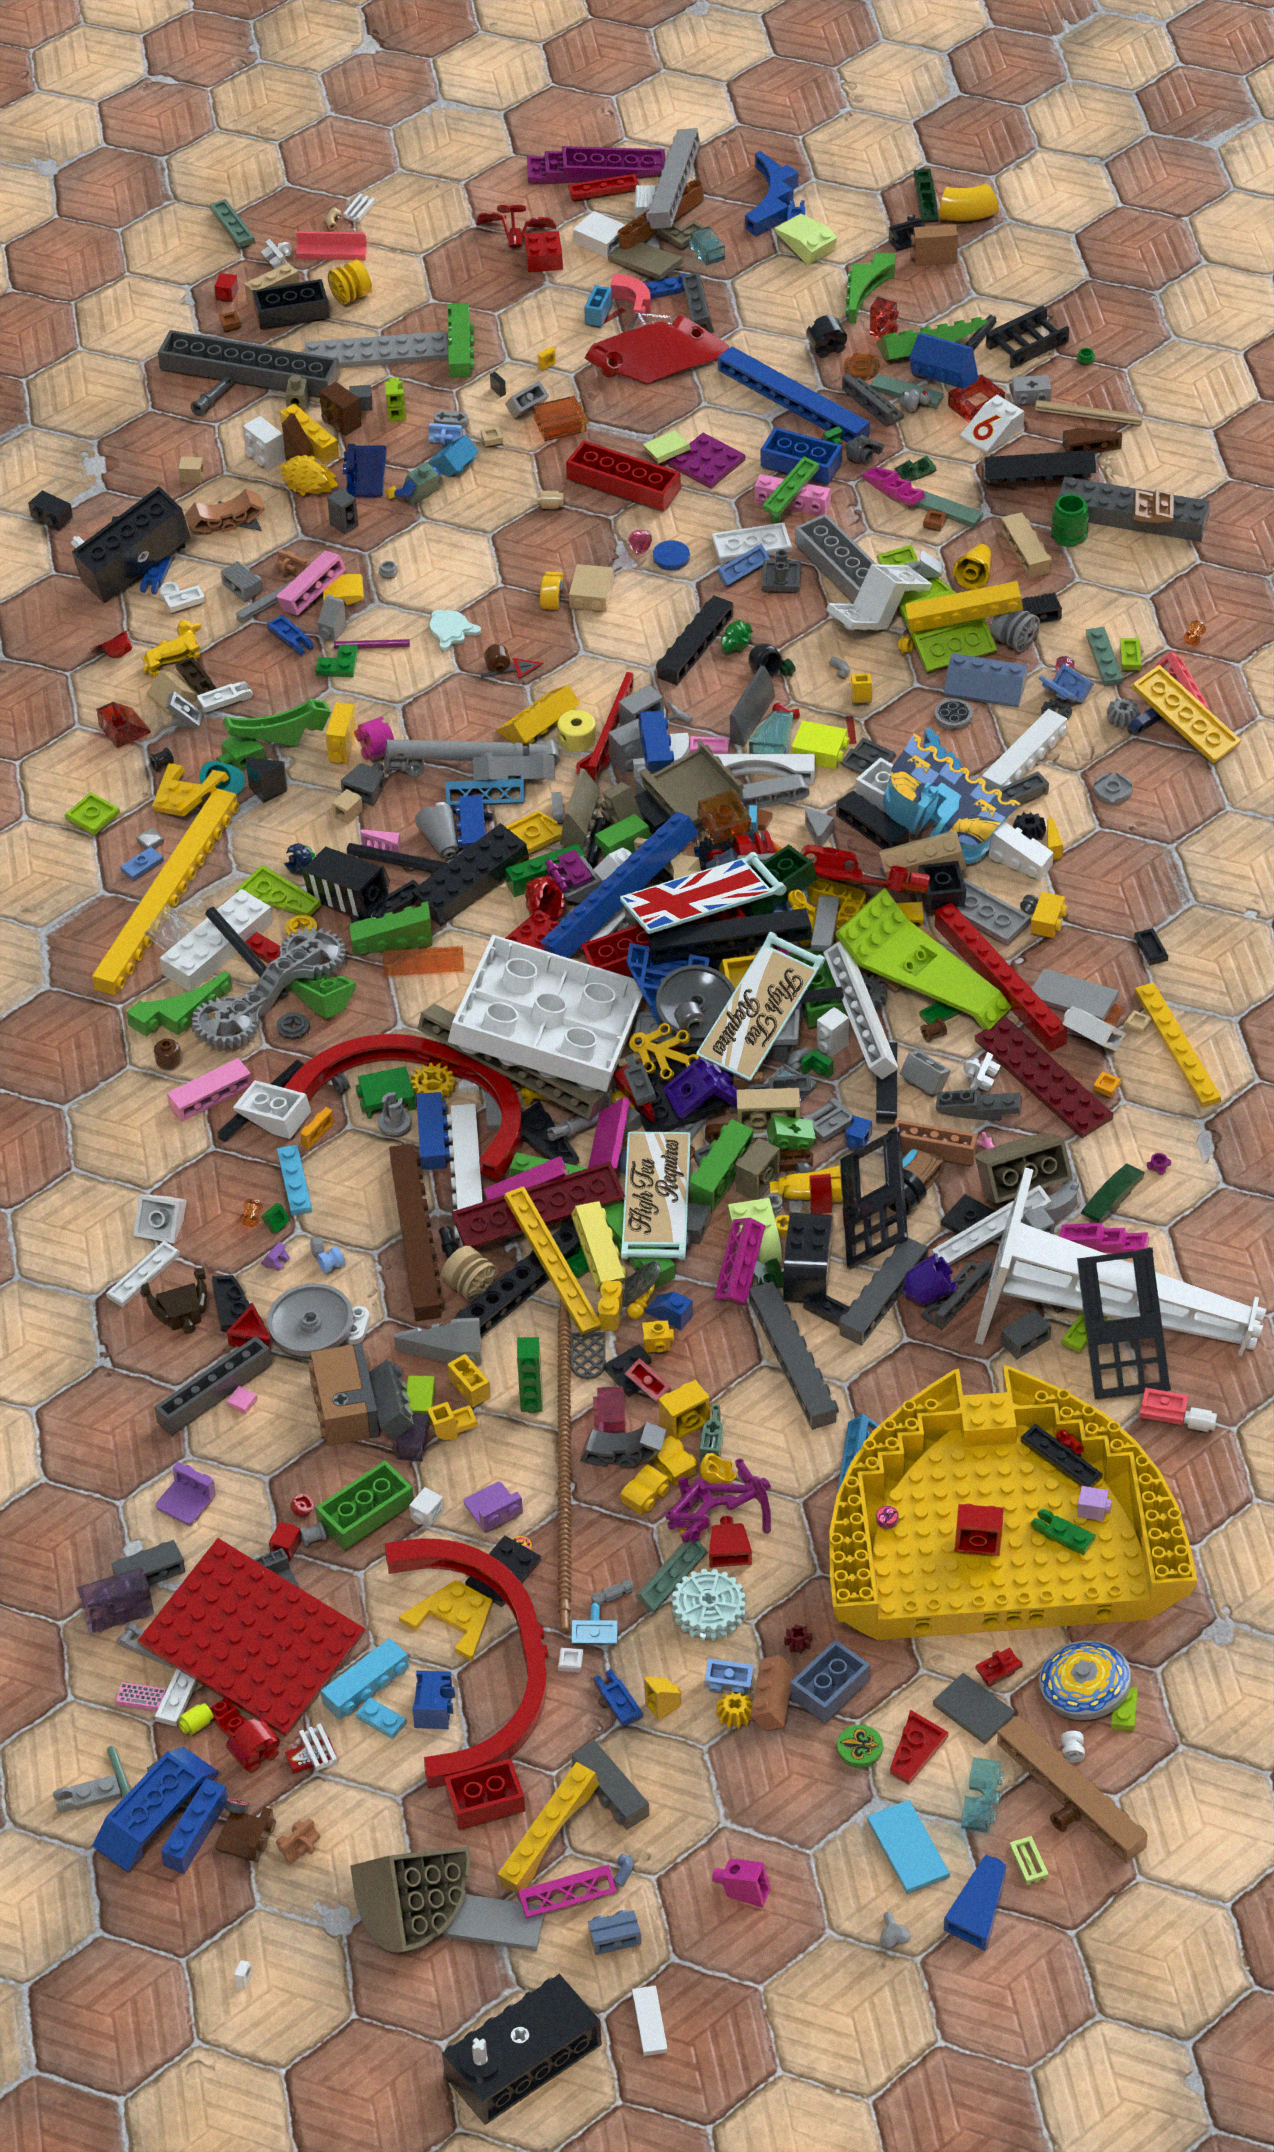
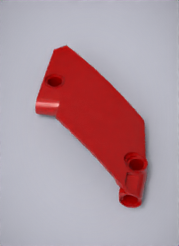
M678 315L671 325L665 321H659L626 331L597 343L594 342L584 359L597 367H601V372L606 377L611 378L619 374L645 384H650L680 371L718 360V356L729 349L730 346L688 318Z
M806 845L801 850V854L805 857L811 853L815 855L813 859L809 860L814 864L816 875L911 893H926L928 889V874L910 872L908 882H906L909 870L901 866H891L888 881H879L862 874V870L858 868L857 856L853 852L816 845ZM848 860H852L854 862L850 866H846L844 864Z

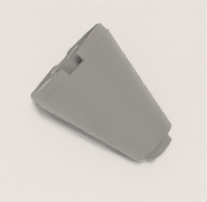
M445 802L435 803L436 806L429 808L428 805L416 814V826L441 857L452 858L458 851L452 808Z

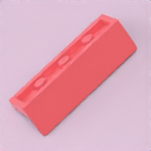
M298 231L296 233V259L366 260L367 241L366 233Z

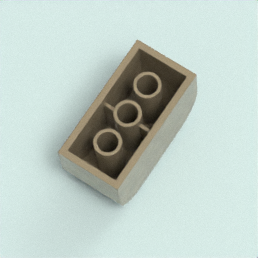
M1046 1133L1028 1136L981 1151L975 1156L984 1198L995 1204L1015 1198L1025 1168L1033 1170L1028 1192L1039 1185L1044 1189L1073 1179L1065 1141L1054 1134Z

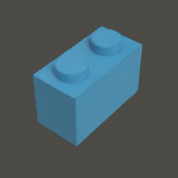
M594 286L584 307L585 324L602 327L612 307V288Z

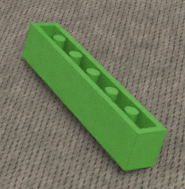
M618 1202L603 1208L606 1212L607 1225L612 1229V1240L621 1253L624 1205ZM628 1247V1249H661L660 1247ZM628 1258L635 1270H639L652 1260L659 1262L660 1272L654 1283V1289L675 1278V1264L670 1258Z

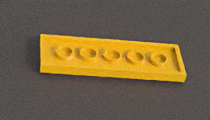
M1158 665L1133 683L1132 689L1212 764L1240 745L1241 739L1162 666Z

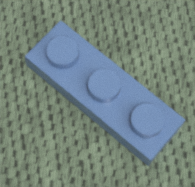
M761 543L716 571L723 584L727 586L763 565L764 560L771 559Z

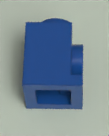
M852 1116L851 1127L848 1126L845 1133L847 1148L858 1150L867 1145L872 1135V1121Z

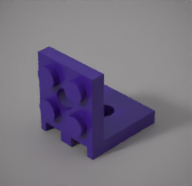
M701 1057L696 1059L663 1087L677 1116L681 1119L687 1117L713 1094L737 1108L738 1089L732 1084V1076L727 1071H721L716 1064H710ZM691 1087L690 1092L686 1095V1090Z

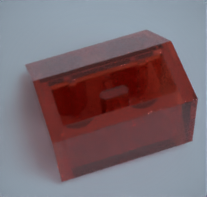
M111 702L96 709L100 728L117 748L151 733L147 725L131 707Z

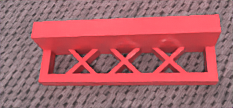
M1171 651L1155 665V667L1158 665L1164 667L1167 663H1170L1167 672L1171 676H1177L1176 680L1210 710L1182 658Z

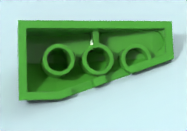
M322 973V978L315 974L314 979L298 978L287 986L316 1014L327 1019L343 1012L356 988V982L344 976L332 978Z

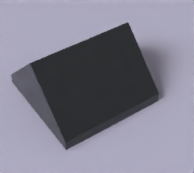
M246 758L249 788L263 803L287 792L284 761Z

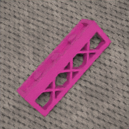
M559 1156L487 1187L484 1191L487 1199L490 1200L523 1186L528 1188L568 1175L562 1157Z
M751 1217L733 1219L714 1299L717 1301L731 1300L739 1305H746L765 1229L764 1224ZM743 1225L741 1232L738 1234L739 1226ZM738 1245L737 1250L733 1254L734 1248ZM733 1264L732 1270L728 1274V1270ZM728 1284L726 1294H723V1290Z
M608 1864L518 1890L517 1898L522 1904L525 1918L528 1919L615 1894L617 1890ZM608 1880L610 1889L601 1891L593 1887L594 1883ZM584 1886L588 1888L585 1896L577 1897L571 1893L573 1889ZM560 1893L565 1894L561 1903L556 1904L548 1900L549 1896ZM535 1900L543 1901L539 1909L529 1911L528 1902Z

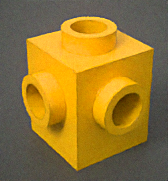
M668 1320L642 1323L644 1350L647 1353L671 1351L670 1342H674V1331L669 1329Z

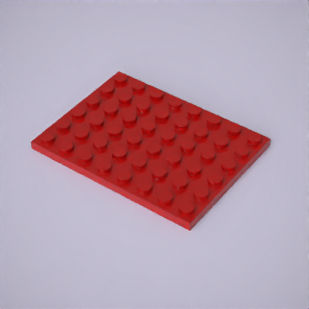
M217 1538L137 1641L140 1646L258 1720L262 1718L269 1727L286 1737L363 1636L365 1628Z

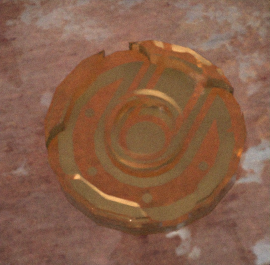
M855 353L853 357H847L844 362L845 374L849 373L855 379L858 377L864 381L872 379L880 370L879 360H876L873 355L868 353Z

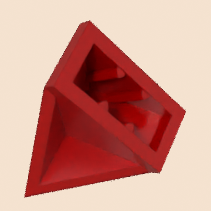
M252 1303L228 1329L229 1346L240 1348L257 1336L270 1348L271 1352L270 1336Z

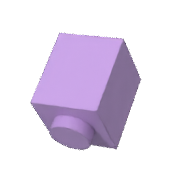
M1082 1486L1077 1517L1104 1521L1105 1513H1110L1112 1500L1108 1499L1109 1490Z

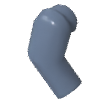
M621 1854L617 1859V1864L621 1867L613 1880L614 1883L621 1887L624 1886L632 1872L634 1860L631 1856Z

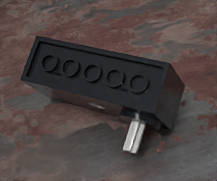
M158 486L85 542L79 536H74L70 543L76 548L72 551V555L81 581L105 603L191 537L182 508Z
M559 1973L554 1978L551 1977L545 1980L542 1986L536 1990L527 1992L517 2003L508 2005L495 2018H489L477 2030L467 2033L464 2039L458 2043L449 2045L442 2053L445 2078L482 2123L486 2125L602 2045L600 2019Z

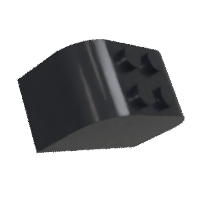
M790 1212L784 1257L783 1300L804 1302L809 1298L812 1299V1302H826L833 1243V1215Z

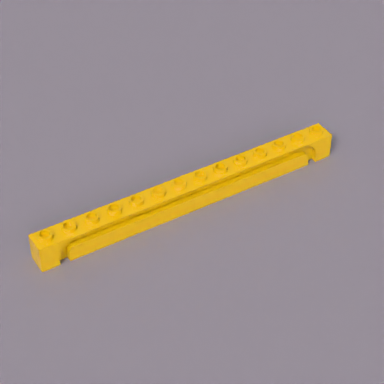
M218 788L212 792L92 975L94 990L116 996L119 990L123 989L126 979L129 975H132L136 964L142 960L145 950L151 946L152 939L160 932L163 922L169 918L170 912L173 907L177 906L180 896L186 892L189 882L195 878L196 872L204 864L206 856L212 852L215 842L221 838L224 828L228 827L232 816L237 813L239 803L235 793Z

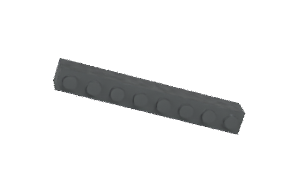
M773 1281L749 1288V1303L811 1429L836 1423V1413L839 1412L837 1402L835 1400L832 1401L829 1386L823 1383L821 1370L815 1367L813 1354L807 1351L805 1338L799 1335L796 1320L792 1321L790 1308L787 1304L784 1305L781 1290L776 1289Z

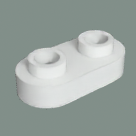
M356 1306L352 1308L354 1316L352 1330L354 1332H350L344 1340L350 1345L361 1343L364 1340L370 1321L369 1311L365 1307Z

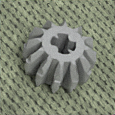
M1116 698L1115 701L1110 702L1107 709L1109 723L1114 724V727L1120 726L1122 729L1128 727L1140 715L1138 705L1132 699L1125 700L1123 698L1120 700Z

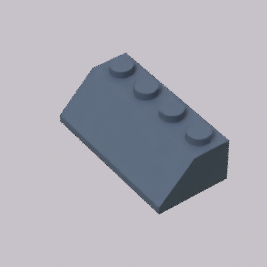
M952 653L947 669L944 696L1019 708L1026 684L1027 665Z

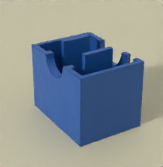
M417 1670L415 1702L412 1707L414 1728L449 1729L450 1715L448 1714L454 1713L453 1703L451 1702L452 1698H455V1687H452L451 1672Z

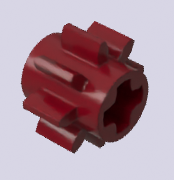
M795 1624L791 1630L786 1629L784 1645H790V1652L794 1651L802 1654L805 1649H810L812 1633H807V1626L803 1627Z

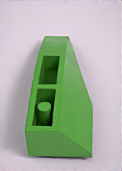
M981 317L972 318L969 323L960 320L954 322L953 326H948L947 323L937 325V329H931L928 326L920 328V332L915 333L913 330H907L898 333L899 336L896 333L881 336L882 339L877 341V345L885 361L908 357L911 355L919 333L956 342L987 324L988 319L982 320Z

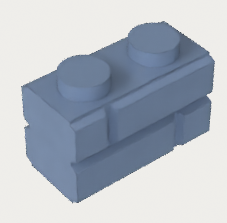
M620 1910L615 1915L607 1917L599 1915L588 1921V1932L595 1955L641 1944V1932L634 1910L629 1912L627 1910Z

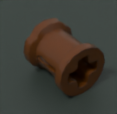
M941 1018L936 1019V1022L920 1026L921 1033L926 1042L939 1035H947L946 1025Z
M1070 1801L1066 1802L1064 1808L1057 1813L1053 1812L1050 1815L1052 1824L1061 1832H1064L1074 1820L1078 1821L1081 1818L1080 1810Z

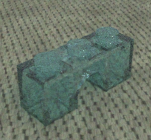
M973 1757L969 1789L979 1791L983 1795L980 1797H965L961 1820L962 1829L989 1833L990 1825H995L997 1811L993 1809L994 1804L999 1805L1001 1791H997L998 1785H1003L1004 1772L1000 1771L1001 1762Z

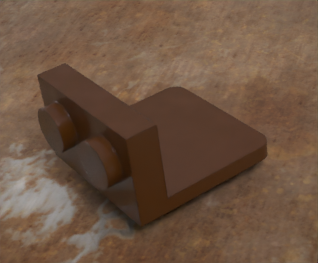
M264 1807L259 1817L230 1812L215 1844L216 1850L258 1863L262 1852L267 1847L269 1836L273 1833L276 1826L273 1809Z

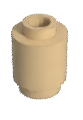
M541 491V494H538V505H541V509H559V507H564V493H559V491Z

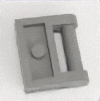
M833 1097L827 1101L826 1105L809 1115L805 1114L800 1119L812 1120L815 1135L825 1142L848 1128V1126H851L853 1114Z

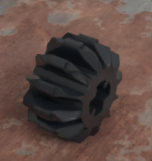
M1023 812L1021 816H1016L1013 823V828H1020L1022 830L1021 834L1030 840L1032 838L1042 840L1046 832L1044 818L1040 817L1039 813L1034 815L1032 812L1029 814Z

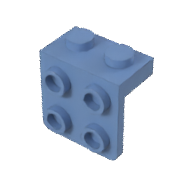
M1062 664L1053 680L1043 676L1039 677V680L1043 682V687L1057 692L1056 695L1063 700L1067 699L1072 703H1075V701L1083 703L1095 684L1066 664Z

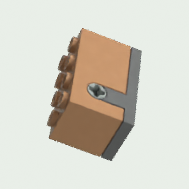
M362 1343L354 1344V1346L347 1345L311 1352L312 1361H308L311 1387H313L314 1402L317 1406L316 1410L318 1421H320L321 1436L326 1438L327 1445L332 1446L370 1439V1437H380L377 1410Z

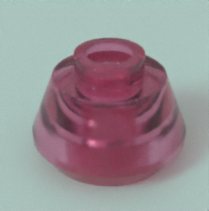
M646 530L631 532L628 537L629 546L636 554L645 553L652 542L651 533Z

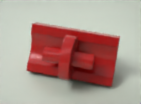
M1009 1647L1002 1652L998 1650L993 1652L992 1657L977 1664L975 1669L985 1684L990 1687L996 1684L997 1680L1015 1674L1016 1670L1023 1667V1663Z

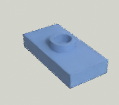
M150 846L120 866L121 872L132 881H135L162 863L164 859L161 854Z

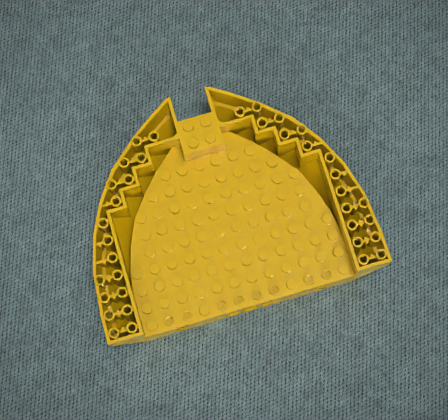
M1003 1365V1393L963 1395L958 1368L905 1401L901 1407L875 1428L851 1461L836 1496L829 1531L830 1583L835 1617L839 1622H845L861 1633L877 1640L1149 1620L1174 1605L1183 1597L1190 1596L1196 1587L1197 1576L1179 1506L1160 1470L1137 1441L1122 1429L1118 1422L1113 1421L1104 1412L1072 1395L1068 1390L1061 1389L1033 1375ZM1034 1424L1041 1427L1055 1439H1057L1055 1436L1057 1431L1061 1429L1066 1430L1068 1434L1075 1435L1084 1446V1451L1077 1455L1103 1473L1102 1479L1092 1488L1109 1490L1108 1499L1112 1500L1110 1513H1105L1104 1521L1077 1517L1081 1486L1020 1442V1437ZM958 1504L1004 1508L1000 1556L954 1552ZM884 1506L895 1508L899 1514L898 1524L891 1529L881 1528L876 1523V1512L879 1508ZM1041 1508L1052 1512L1054 1516L1063 1518L1096 1534L1095 1541L1086 1554L1082 1555L1033 1529L1030 1524L1034 1518L1042 1520L1038 1517V1511Z

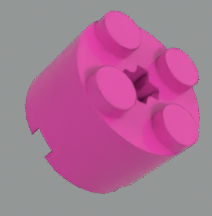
M383 717L359 724L358 730L354 731L356 740L360 741L362 746L361 754L365 760L373 761L384 757L386 740H394L388 723L382 722Z

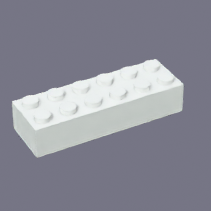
M243 889L217 909L244 941L248 940L256 932L261 934L273 923L271 907ZM207 917L160 957L161 971L164 976L190 992L200 986L238 952Z

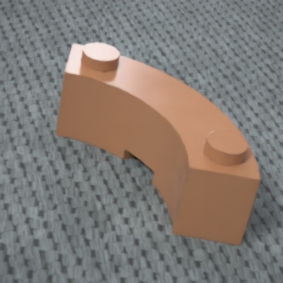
M245 489L238 496L224 503L206 505L194 502L185 513V518L191 530L202 533H211V531L217 530L226 532L237 529V525L246 521L247 523L251 522L265 508L259 494Z

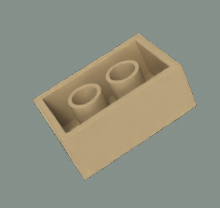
M799 1088L737 1090V1122L754 1129L753 1133L765 1132L773 1115L800 1118Z

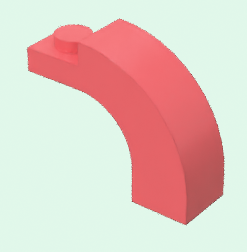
M613 274L611 281L612 299L627 300L633 303L634 324H641L642 317H645L646 313L651 312L650 291L642 281L632 276Z

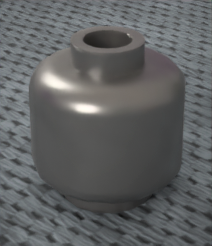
M691 1001L683 1002L675 1010V1019L682 1030L695 1032L701 1028L704 1022V1015L697 1003Z

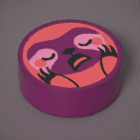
M884 1506L876 1512V1523L881 1528L891 1529L898 1524L899 1514L895 1508Z

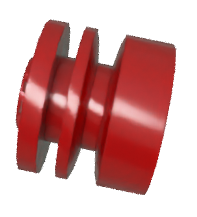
M767 830L761 831V838L758 832H754L753 842H751L747 834L733 837L734 850L737 852V856L748 855L751 852L756 854L775 853L774 844Z

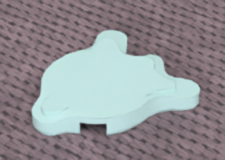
M436 610L431 614L430 631L440 641L439 645L442 651L449 650L453 644H463L466 635L478 636L481 633L480 626L471 624L464 615L457 611Z

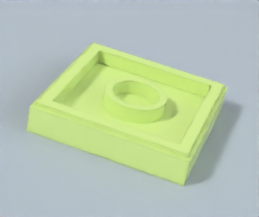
M676 430L643 444L644 450L657 463H662L691 449L690 444Z

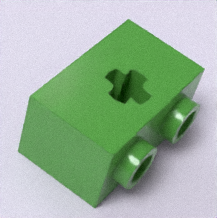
M773 1115L766 1128L769 1143L780 1149L810 1150L816 1140L813 1122L808 1119Z

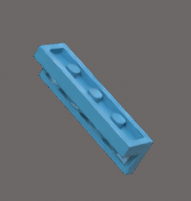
M524 779L446 782V803L449 805H459V801H450L451 790H459L464 794L463 796H468L471 790L476 789L483 793V798L486 796L490 799L483 800V804L525 802ZM511 788H520V798L512 799L507 792ZM491 789H499L503 793L498 799H492L487 795ZM505 795V796H507L509 799H501V798Z
M864 1414L848 1422L837 1493L851 1461L862 1447L863 1442L870 1435L867 1428L870 1427L874 1430L880 1425Z

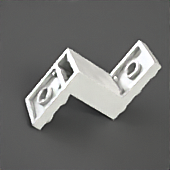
M871 564L854 604L829 603L826 610L832 614V618L841 621L848 630H887L904 592H909V590L917 592L930 591L933 584L908 565Z

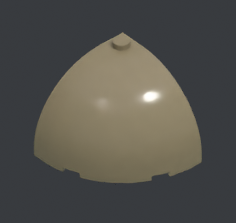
M469 1846L390 1855L350 1865L359 1914L368 1933L380 1947L394 1953L413 1950L424 1946L434 1937L439 1936L450 1925L466 1895V1880L470 1875Z

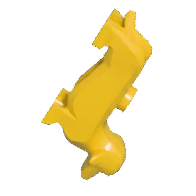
M181 620L177 626L178 638L168 642L166 640L161 641L157 647L148 650L142 657L144 662L142 672L146 673L148 671L152 679L159 674L160 671L156 669L163 664L184 660L187 656L194 659L200 658L198 651L200 646L197 645L194 633L202 628V623H191L188 620Z

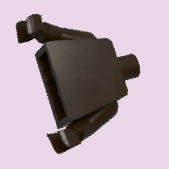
M195 1268L194 1276L197 1280V1285L192 1283L158 1293L156 1298L151 1294L149 1283L141 1286L140 1293L143 1298H147L146 1302L153 1315L163 1324H168L172 1330L182 1328L185 1334H191L196 1330L195 1324L201 1322L200 1315L205 1312L207 1303L206 1283H204L206 1276L203 1268Z

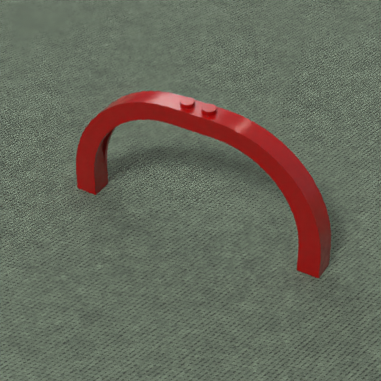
M378 1034L342 1042L310 1059L284 1087L305 1093L309 1102L315 1093L333 1076L365 1063L384 1060L411 1061L427 1066L430 1063L433 1066L440 1063L441 1068L447 1066L448 1071H452L453 1075L469 1080L484 1089L495 1100L501 1111L502 1120L498 1133L479 1159L481 1175L499 1181L511 1165L516 1152L519 1150L523 1128L520 1103L507 1077L446 1044L423 1037L404 1034Z
M420 1538L385 1543V1556L389 1574L420 1569H444L471 1576L492 1588L505 1601L513 1613L520 1634L528 1680L526 1691L518 1710L500 1731L486 1741L461 1751L424 1757L428 1789L445 1786L444 1777L510 1759L533 1733L540 1720L546 1697L545 1659L548 1658L547 1645H542L541 1639H544L543 1626H538L533 1603L522 1583L512 1571L493 1556L467 1544L443 1539Z

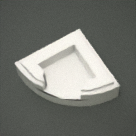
M463 1079L459 1083V1094L479 1090V1086L469 1080Z

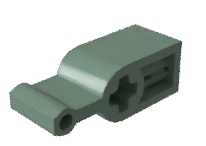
M713 1404L712 1419L706 1421L703 1425L700 1443V1462L708 1453H714L721 1458L723 1425L720 1422V1405Z

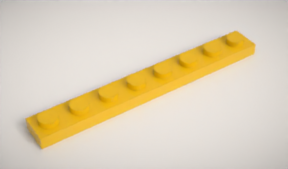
M1155 983L1136 987L1135 994L1147 1015L1152 1017L1155 1029L1201 1107L1220 1103V1093Z
M523 1186L505 1193L504 1199L581 1336L601 1328L602 1324L525 1187Z

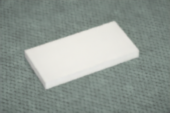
M784 523L712 534V541L719 563L730 562L761 543L768 556L775 555L779 549H785L787 553L792 552V545Z

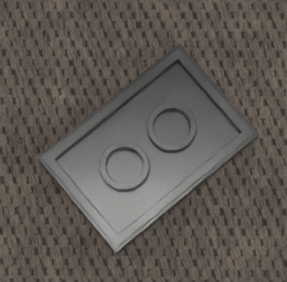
M962 1673L933 1700V1706L983 1744H986L998 1733V1730L1015 1717L1013 1709L965 1673Z

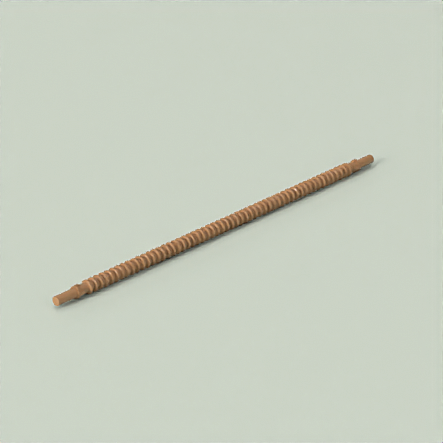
M560 1298V1308L558 1310L560 1319L557 1321V1478L559 1480L557 1482V1504L559 1506L557 1508L559 1527L557 1530L559 1532L558 1602L560 1603L558 1613L560 1614V1632L567 1633L569 1632V1614L571 1613V1606H569V1602H571V1321L569 1319L570 1314Z

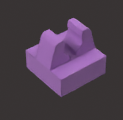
M279 1241L262 1260L261 1264L266 1268L271 1267L279 1271L283 1267L279 1259L284 1263L290 1259L284 1250L286 1246Z

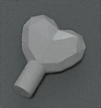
M892 1912L884 1913L883 1917L886 1928L882 1931L880 1938L882 1946L891 1948L897 1943L903 1944L908 1942L911 1938L910 1931L905 1926L895 1923Z

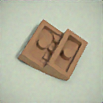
M1136 489L1133 494V520L1151 523L1172 521L1174 493L1156 489L1154 494Z

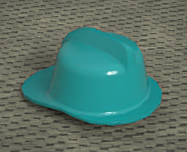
M210 761L202 766L199 772L201 784L212 770L226 772L229 778L225 782L220 781L216 788L235 793L236 795L242 791L245 785V777L239 768L218 761Z

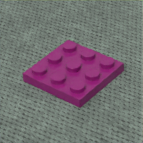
M703 432L689 443L691 448L689 451L671 458L668 461V465L674 470L712 489L745 461V454Z

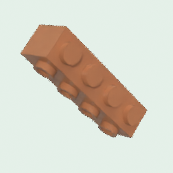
M895 1120L894 1127L900 1128L902 1153L907 1154L911 1149H917L940 1157L944 1161L973 1166L977 1152L978 1134Z

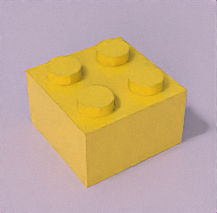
M696 1380L685 1383L680 1388L666 1393L658 1399L659 1425L661 1428L666 1429L668 1437L671 1435L676 1440H680L703 1428L704 1423L710 1420V1397Z

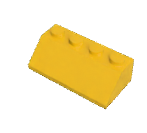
M569 684L556 688L497 728L496 731L512 743H522L527 746L535 741L534 737L536 735L541 736L549 731L547 727L557 725L559 717L564 713L576 710L575 707L580 702Z

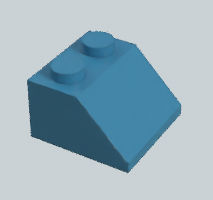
M465 434L445 445L427 463L430 466L436 467L441 474L447 477L453 474L457 476L464 471V465H469L475 460L474 456L479 450Z

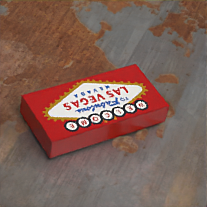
M320 1739L319 1743L326 1755L327 1760H331L322 1740ZM311 1742L310 1745L319 1764L323 1763L314 1742ZM304 1745L285 1751L293 1774L314 1767Z

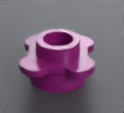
M1163 1153L1153 1154L1151 1161L1147 1162V1168L1153 1169L1159 1174H1164L1167 1166L1171 1165V1160Z

